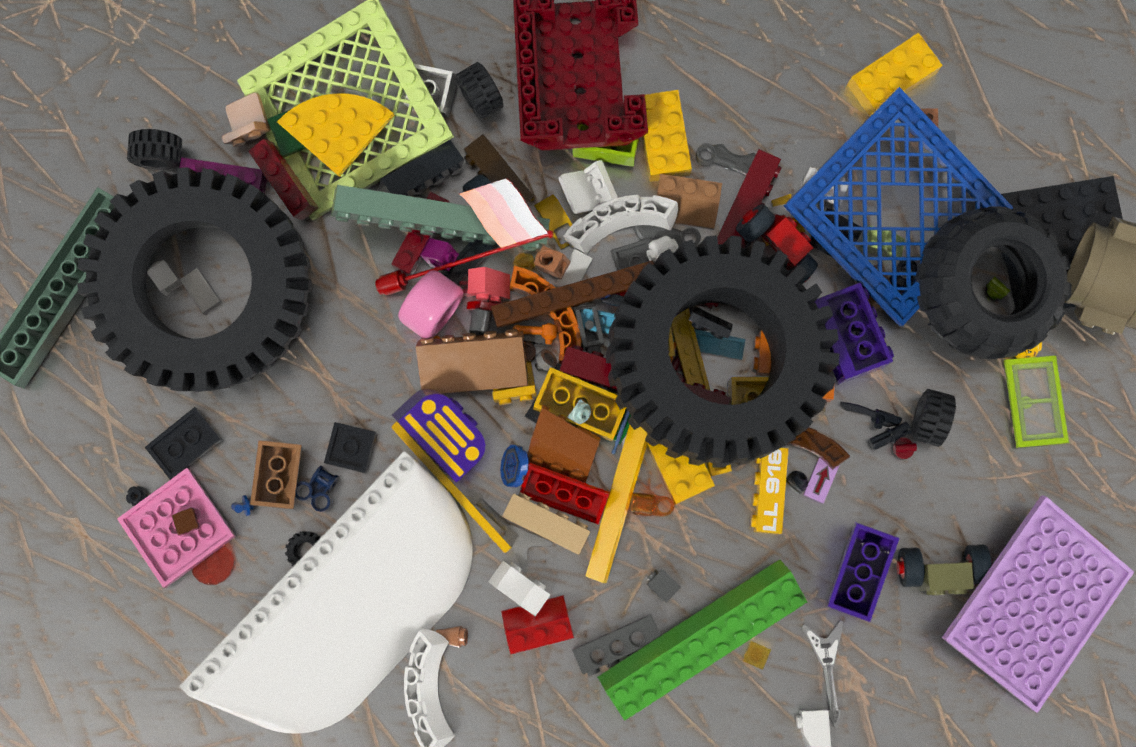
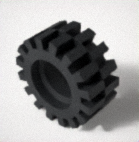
M301 531L300 533H295L292 538H289V543L285 547L287 548L285 556L288 557L287 561L292 564L291 566L294 567L301 559L298 554V548L302 543L308 542L314 546L321 537L313 532Z

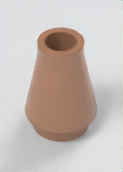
M458 626L436 630L437 633L449 641L448 645L459 648L467 645V628Z

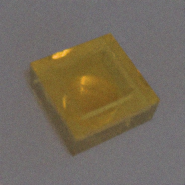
M750 641L742 661L763 670L771 649Z

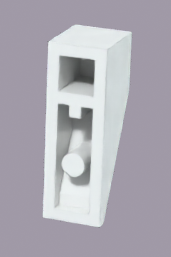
M825 708L799 709V715H796L797 729L800 728V732L808 746L831 747L828 710Z

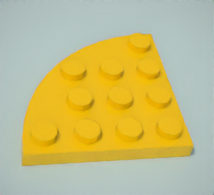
M337 93L322 95L304 101L285 113L277 123L340 177L395 115L385 106L369 98L354 94Z

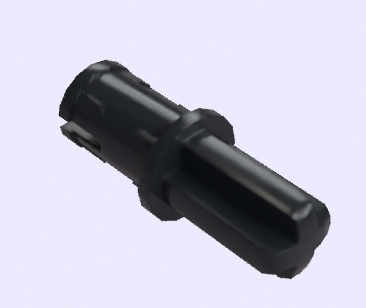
M905 421L891 429L886 428L885 432L870 438V445L876 450L889 443L894 444L896 440L912 434L911 427Z

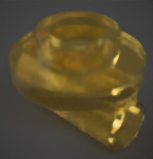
M521 253L515 257L513 266L532 271L535 260L532 254Z

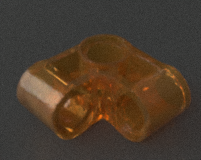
M633 492L631 512L634 515L668 517L674 512V503L666 496ZM662 501H668L671 504V509L666 513L659 510V504Z

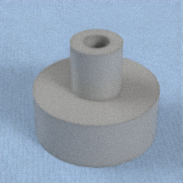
M542 349L536 355L537 363L535 367L538 370L548 371L550 367L554 368L557 365L556 357L547 349Z

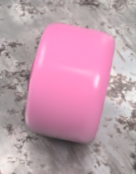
M435 270L429 271L416 283L405 298L399 310L398 318L401 323L421 338H434L456 312L464 295L463 290L442 273Z

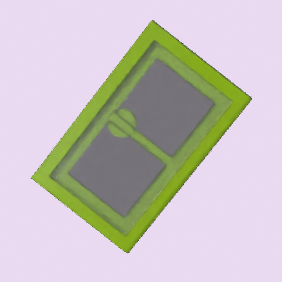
M1056 356L1004 360L1016 448L1069 443Z

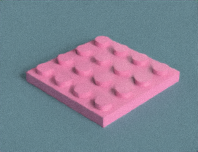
M189 468L184 469L117 518L163 588L170 586L236 537ZM192 507L195 510L200 528L179 536L171 515Z

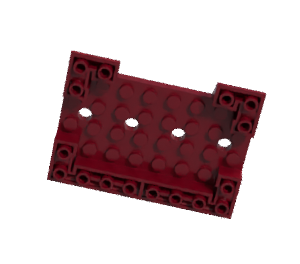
M513 0L521 141L541 150L628 145L648 133L645 94L624 95L623 103L618 43L619 37L639 24L637 0H595L554 3V0ZM572 19L581 20L579 24H573L570 21ZM576 53L583 54V57L581 59H576L573 57V55ZM579 88L586 90L584 94H577L575 91ZM586 124L589 128L582 131L578 129V126Z

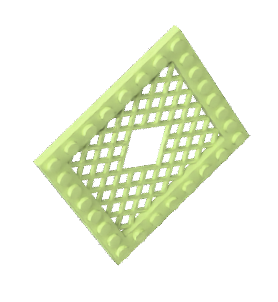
M366 0L237 79L245 96L252 93L260 95L267 119L282 113L284 103L293 104V107L299 105L302 92L311 94V99L315 95L330 94L332 85L369 94V99H372L373 95L382 97L380 104L383 106L386 99L396 101L394 109L391 111L395 116L390 120L389 125L384 127L388 129L385 140L375 137L368 145V149L362 151L366 153L364 163L361 164L353 161L347 168L346 175L342 174L340 176L342 178L334 182L336 174L333 171L323 169L324 163L320 161L319 167L311 166L310 162L314 154L307 149L301 150L308 153L306 163L300 151L285 157L287 163L319 207L309 216L313 221L332 210L334 191L337 185L368 189L380 182L384 176L454 137L379 0ZM369 26L371 31L365 30V28ZM362 33L371 35L368 45L359 43ZM357 34L355 42L347 40ZM375 38L381 48L373 47ZM344 43L354 45L351 56L341 54ZM339 45L338 52L329 51ZM358 47L367 49L364 59L355 57ZM371 50L381 52L378 62L368 60ZM327 54L336 56L334 66L324 64ZM322 55L320 63L312 61ZM384 55L390 65L382 64ZM340 57L350 59L347 70L338 68ZM354 61L363 63L360 73L351 71ZM310 64L319 66L316 77L307 75ZM367 64L377 66L374 76L364 74ZM305 65L303 74L294 72ZM381 67L390 69L387 80L378 78ZM323 68L332 70L330 80L320 78ZM336 71L346 73L343 84L334 82ZM393 73H395L400 83L391 81ZM350 74L359 76L356 87L347 85ZM292 75L302 77L299 87L290 85ZM288 76L286 84L278 82L279 80ZM306 78L315 80L312 91L303 89ZM363 78L373 80L370 90L360 88ZM377 81L386 83L383 94L374 92ZM319 82L328 84L326 94L316 92ZM275 85L284 87L282 98L273 96ZM390 85L400 87L397 97L387 95ZM288 89L298 91L295 101L286 99ZM403 89L409 100L401 99ZM272 99L280 101L278 110L274 105ZM400 102L409 104L407 115L397 113ZM413 107L419 118L411 116ZM396 116L405 118L403 129L393 127ZM409 119L419 122L416 132L407 130ZM272 130L265 133L268 140L273 142L279 150ZM392 130L401 132L399 143L389 141ZM405 133L412 135L411 137L404 140ZM374 141L384 143L381 154L371 151ZM388 144L394 145V147L386 151ZM370 155L377 156L369 161ZM353 165L359 166V168L351 172ZM309 169L318 171L316 179H314ZM322 172L331 174L328 185L319 183Z

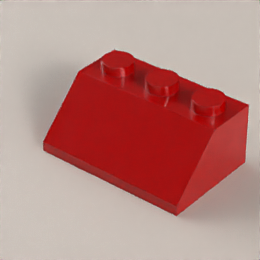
M564 595L547 599L536 616L521 606L501 611L510 655L574 638Z

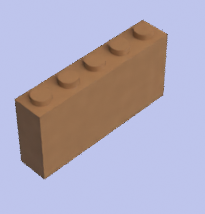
M517 329L506 330L505 333L498 334L496 331H488L484 335L466 333L463 337L445 335L442 336V339H433V337L421 338L415 346L421 390L433 389L442 394L528 386L529 378L523 331L518 332Z

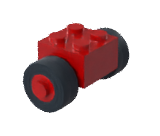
M761 204L749 210L738 223L736 230L745 241L751 242L762 236L775 252L779 250L788 256L785 260L787 263L783 267L789 272L800 265L807 272L800 281L802 284L812 276L818 267L817 261L809 254L813 249L809 243L811 239L804 232H800L795 228L797 224L791 217L773 214L766 205Z

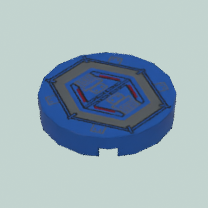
M510 445L503 454L500 472L503 484L507 487H519L524 481L521 480L523 475H526L528 471V455L521 445Z

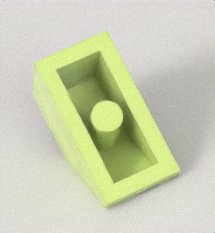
M867 230V242H877V230ZM882 231V242H892L891 231ZM896 234V242H905L903 237ZM863 245L860 247L861 252H863ZM867 245L868 253L877 255V245ZM882 245V256L892 257V246ZM896 246V257H902L904 246Z

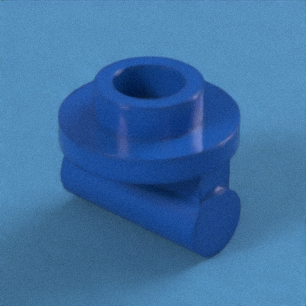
M246 495L242 496L241 503L234 502L231 505L232 510L236 513H241L244 510L246 516H250V511L254 510L253 505H250L251 498L248 499Z

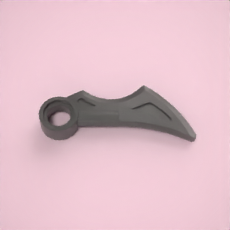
M705 143L699 146L695 158L702 166H710L715 162L747 175L756 154L753 152L748 155H737L730 152L723 144L711 145ZM708 150L712 157L708 160L703 159L701 152Z
M651 225L633 226L640 240L647 238L658 239L668 236L671 239H675L679 247L682 242H685V236L688 233H693L697 238L694 245L698 246L701 241L700 232L693 227L681 231L673 227L671 230Z

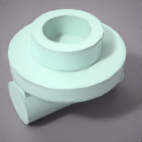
M579 400L568 418L573 422L582 424L589 419L591 407L584 401Z

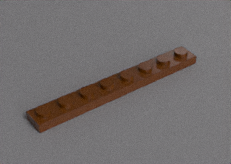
M649 262L491 306L496 327L500 328L608 297L612 294L625 292L632 282H635L642 269Z

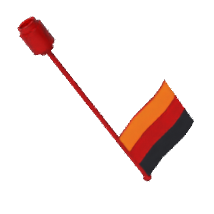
M509 179L498 180L459 194L472 207L485 230L500 246L499 248L406 276L400 270L384 274L379 279H376V289L380 295L394 294L406 290L408 280L424 276L429 271H440L546 237L552 238L553 232L546 230L533 215L520 191Z

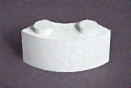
M502 561L488 582L536 616L550 596L544 590L546 586L537 579L533 582L521 574L522 568L512 562L509 565Z

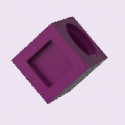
M431 238L421 253V257L433 268L454 262L459 255L449 242ZM451 267L446 268V269H443V270H445V271H450Z

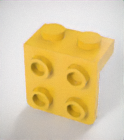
M531 362L527 363L528 386L493 389L492 393L495 403L507 405L511 404L512 400L520 399V402L533 400L532 397L537 396Z

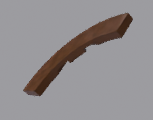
M810 427L787 444L815 454L827 463L832 470L850 458V455L837 442Z

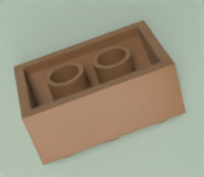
M660 174L657 196L665 197L678 203L675 224L714 229L722 183Z
M258 440L250 505L294 509L302 445Z

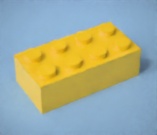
M918 32L853 75L847 86L870 116L896 88L900 87L907 94L936 75L943 65Z
M672 90L645 94L648 133L642 136L649 182L659 181L660 174L678 177L690 176L692 167L679 91Z
M550 367L533 409L540 412L544 404L556 416L561 414L566 417V422L573 426L579 425L594 435L612 442L626 407L621 410L619 409L615 401L616 394ZM579 400L584 401L591 407L589 419L582 424L573 422L568 418Z
M647 443V449L674 505L715 486L705 464L700 466L688 464L689 457L683 455L674 459L665 454L668 448L659 443L653 447Z

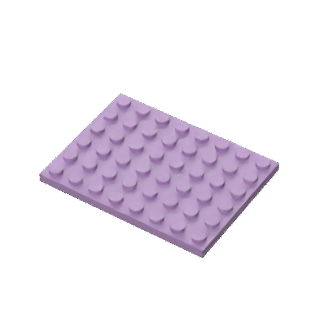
M1041 495L942 638L1032 711L1038 713L1134 571L1048 497Z

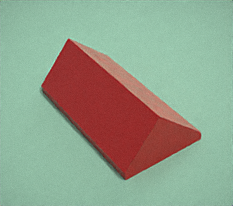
M530 462L520 489L521 493L531 497L530 500L541 502L549 507L595 524H599L610 494L609 491Z

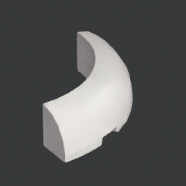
M630 195L615 198L594 207L593 211L584 218H579L563 237L574 249L587 255L604 237L626 227L651 225L671 230L677 217L678 203L674 200L655 195L653 197Z
M429 629L419 630L409 650L411 656L409 665L405 667L404 674L405 704L408 717H412L416 729L414 734L420 746L444 747L455 736L445 720L438 696V670L442 655L449 641L439 633Z

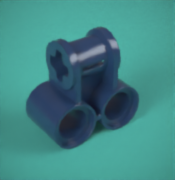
M320 465L309 483L305 481L297 483L295 497L301 501H311V505L316 511L328 512L334 505L333 498L328 494L337 484L339 476L332 475ZM304 486L309 488V494L306 497H302L300 494V490ZM321 497L327 499V505L324 508L318 506V500Z

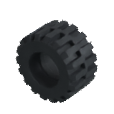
M476 62L456 74L457 84L468 105L478 118L483 120L504 107L502 96L495 82L481 63Z
M140 129L129 133L128 162L138 167L153 170H169L180 166L182 138L178 135L157 129Z
M927 389L922 394L912 421L911 433L913 440L937 447L945 442L955 417L956 400L953 395L932 389Z

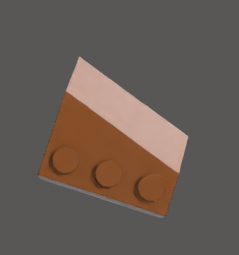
M543 404L531 438L527 454L528 462L586 483L601 438L579 425L573 426L566 422V417L561 414L556 416L549 411L550 408Z

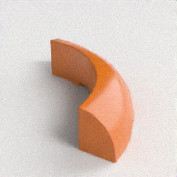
M514 266L510 291L530 296L556 288L538 274L525 268ZM571 307L547 314L552 323L558 326L559 364L562 363L567 346L577 345L581 347L578 323Z

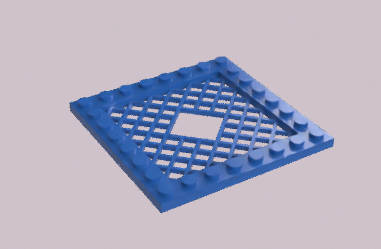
M900 87L892 92L784 205L789 213L857 283L861 282L862 287L867 289L868 294L899 326H903L920 308L917 296H920L919 283L915 279L911 284V276H916L917 273L911 272V261H920V264L922 263L924 256L922 253L927 242H924V231H934L935 236L940 230L938 228V216H948L949 221L952 219V216L962 214L952 213V202H961L962 213L966 212V202H975V209L990 206L1013 209L1011 204ZM894 126L904 127V138L894 136ZM890 128V137H881ZM909 132H910L915 138H909ZM880 141H890V152H880ZM895 141H904V153L895 152ZM876 142V152H866ZM909 142H918L919 153H909ZM923 147H924L929 153H923ZM866 156H876V167H866ZM881 156H890V167H881ZM895 156L905 157V167H895ZM909 156L919 157V168H909ZM862 157V167H852ZM923 157H933V168H923ZM937 161L943 168H937ZM852 170H862V182H852ZM848 171V182L839 181ZM866 171H876V182H867ZM881 171H891V182H881ZM895 171H905V182H895ZM909 171H919V183L909 182ZM923 171L933 172V183H924ZM938 172H947V183H938ZM952 177L956 180L957 183H952ZM838 185H848V197L838 196ZM852 185H862V197H852ZM867 185L877 186V197H867ZM834 186V196H824ZM881 186H919L920 227H882ZM924 186H933V198H924ZM938 187H947V198H938ZM952 187H961V198H952ZM966 192H967L972 198H966ZM824 200H834V211H824ZM838 200H848V212H838ZM852 200H862L863 212H853ZM867 200L877 201V212H867ZM924 201H933L934 213H924ZM938 201H947L948 213H938ZM825 215H834V224ZM838 215H848V227H838ZM853 215H863V227H853ZM867 215L877 216V227H867ZM924 216H934V228L924 227ZM839 230H849V240ZM853 230H863V242H853ZM867 230H877V242H867ZM882 231H891L892 242H882ZM896 231H906V242H896ZM910 231H920V242H910ZM854 245H863V255ZM867 245H877L878 257H868ZM882 245L892 246V257H882ZM896 246H906V257H896ZM910 246H920V257H910ZM868 260H878V270ZM882 260H892V272H882ZM896 261H906V272H896ZM883 275H892V285ZM897 275H906V287H897ZM897 290L905 291L902 294H900Z

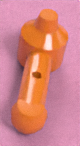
M552 323L542 325V327L514 325L513 327L518 332L523 331V334L541 335L545 339L546 345H551L553 339L557 337L558 326Z

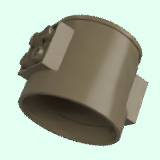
M1112 216L1108 227L1092 223L1084 233L1071 261V269L1067 273V282L1072 284L1070 299L1064 303L1076 305L1074 313L1078 320L1081 321L1080 324L1093 328L1095 325L1101 327L1103 332L1114 335L1115 332L1122 334L1125 327L1136 330V223Z

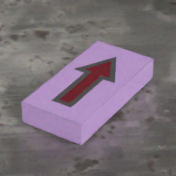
M818 458L808 481V487L803 495L823 504L839 466L832 470L827 463Z

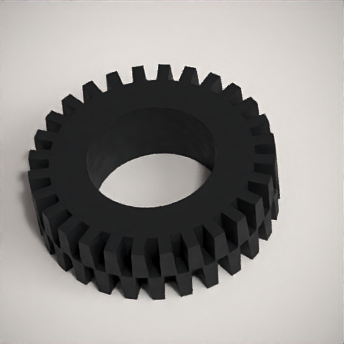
M188 167L177 168V174L171 175L164 171L153 173L154 180L148 183L141 180L135 181L129 185L133 191L127 196L116 194L110 200L114 209L109 214L99 212L94 222L100 225L97 234H86L83 242L84 245L91 249L88 258H79L78 269L86 272V282L77 283L79 295L87 297L89 306L83 307L81 310L84 319L94 321L96 329L90 331L94 339L98 342L106 343L109 349L105 353L112 361L124 363L126 365L124 370L132 376L144 377L147 379L146 383L169 387L170 390L201 392L230 388V386L243 384L252 380V377L266 372L273 367L272 363L277 358L283 357L288 352V345L292 339L298 338L302 330L300 323L303 316L308 315L310 307L307 303L308 293L312 292V281L308 276V269L311 266L309 258L303 249L305 244L301 236L294 229L293 222L277 204L253 185H249L228 173L226 176L213 169L202 168V172H196ZM211 227L226 231L242 247L250 265L251 291L244 310L230 326L214 335L192 339L169 329L153 311L147 295V271L157 249L171 236L190 228Z
M717 235L706 236L698 246L694 245L693 240L682 242L674 253H672L670 248L664 251L653 265L649 262L642 269L635 282H632L614 314L615 318L609 329L607 339L610 340V345L606 351V363H611V371L608 375L610 387H617L618 395L615 401L619 409L627 408L631 414L628 423L634 430L641 427L648 433L645 438L646 442L653 447L659 443L667 447L668 449L665 454L674 459L682 455L689 457L688 464L700 466L710 462L712 467L723 468L732 463H736L739 466L773 453L807 430L813 423L811 419L825 407L827 401L823 399V396L833 389L836 378L829 376V373L839 365V353H830V348L839 338L837 329L826 330L825 324L833 316L830 306L818 309L815 303L822 294L821 289L817 283L806 289L800 281L807 272L800 265L789 272L782 266L788 257L786 254L778 250L770 258L762 255L766 244L756 240L746 249L741 247L742 237L730 236L723 244H718ZM720 303L741 310L757 323L769 345L771 368L768 381L756 399L735 405L717 404L697 396L682 383L672 366L668 350L670 327L673 319L679 313L699 304Z

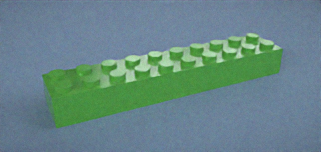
M779 559L597 678L625 721L807 603V600L792 572Z

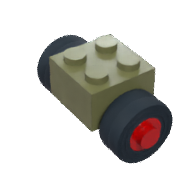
M983 544L966 546L964 563L924 564L920 549L914 547L901 548L899 550L896 569L903 587H919L920 591H926V595H945V590H948V594H967V589H974V584H979L993 565L988 547Z

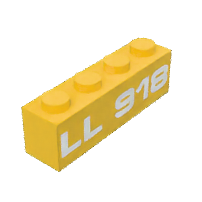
M780 448L761 459H756V463L759 464V470L754 475V485H757V493H753L752 506H756L755 515L752 514L751 527H754V532L782 534L789 448Z

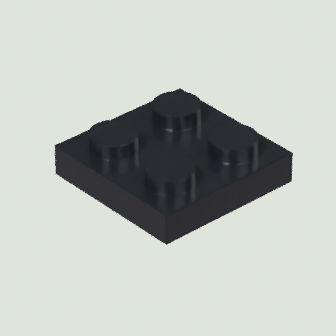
M334 422L324 463L366 473L376 432Z

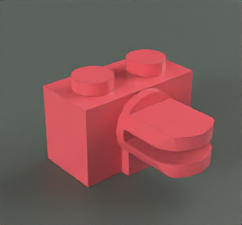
M488 267L468 269V281L459 282L461 288H467L462 289L463 296H476L477 300H489L492 303H501V300L510 299V274Z

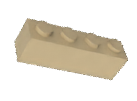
M521 492L518 495H512L502 515L503 518L578 555L580 554L590 534L586 524L580 521H576L574 524L568 521L569 516L559 511L557 514L548 511L549 506L538 502L536 505L530 502L531 497Z

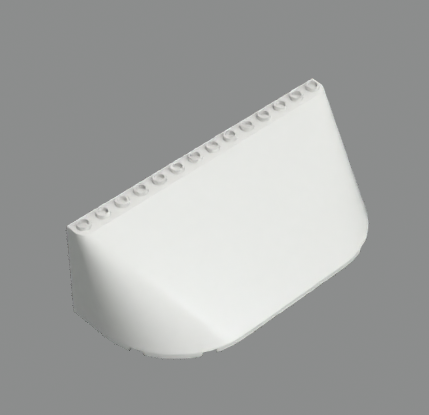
M404 451L179 687L194 699L277 732L308 733L321 730L339 722L352 713L409 653L413 640L419 630H430L453 606L462 593L471 569L473 545L470 526L460 504L426 468Z

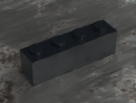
M449 140L381 178L378 191L405 196L420 195L430 185H438L446 176L450 174L453 176L462 170L464 159L452 141Z

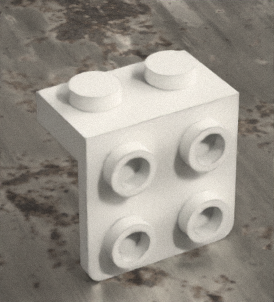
M602 160L595 161L585 170L559 176L562 189L572 212L575 214L591 211L594 207L604 202L618 198Z

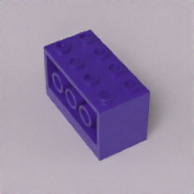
M861 282L820 297L815 301L818 309L829 305L833 316L827 321L825 326L826 330L837 329L839 340L830 348V353H839V365L832 370L838 385L885 368L893 362V351L890 346L886 345L884 329L876 321V310L873 306H870L868 291L865 287H862Z

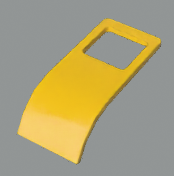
M552 194L535 204L534 207L542 218L550 219L549 230L553 232V237L559 248L564 249L570 244L567 242L561 244L554 230L565 223H568L571 227L572 223L556 196Z

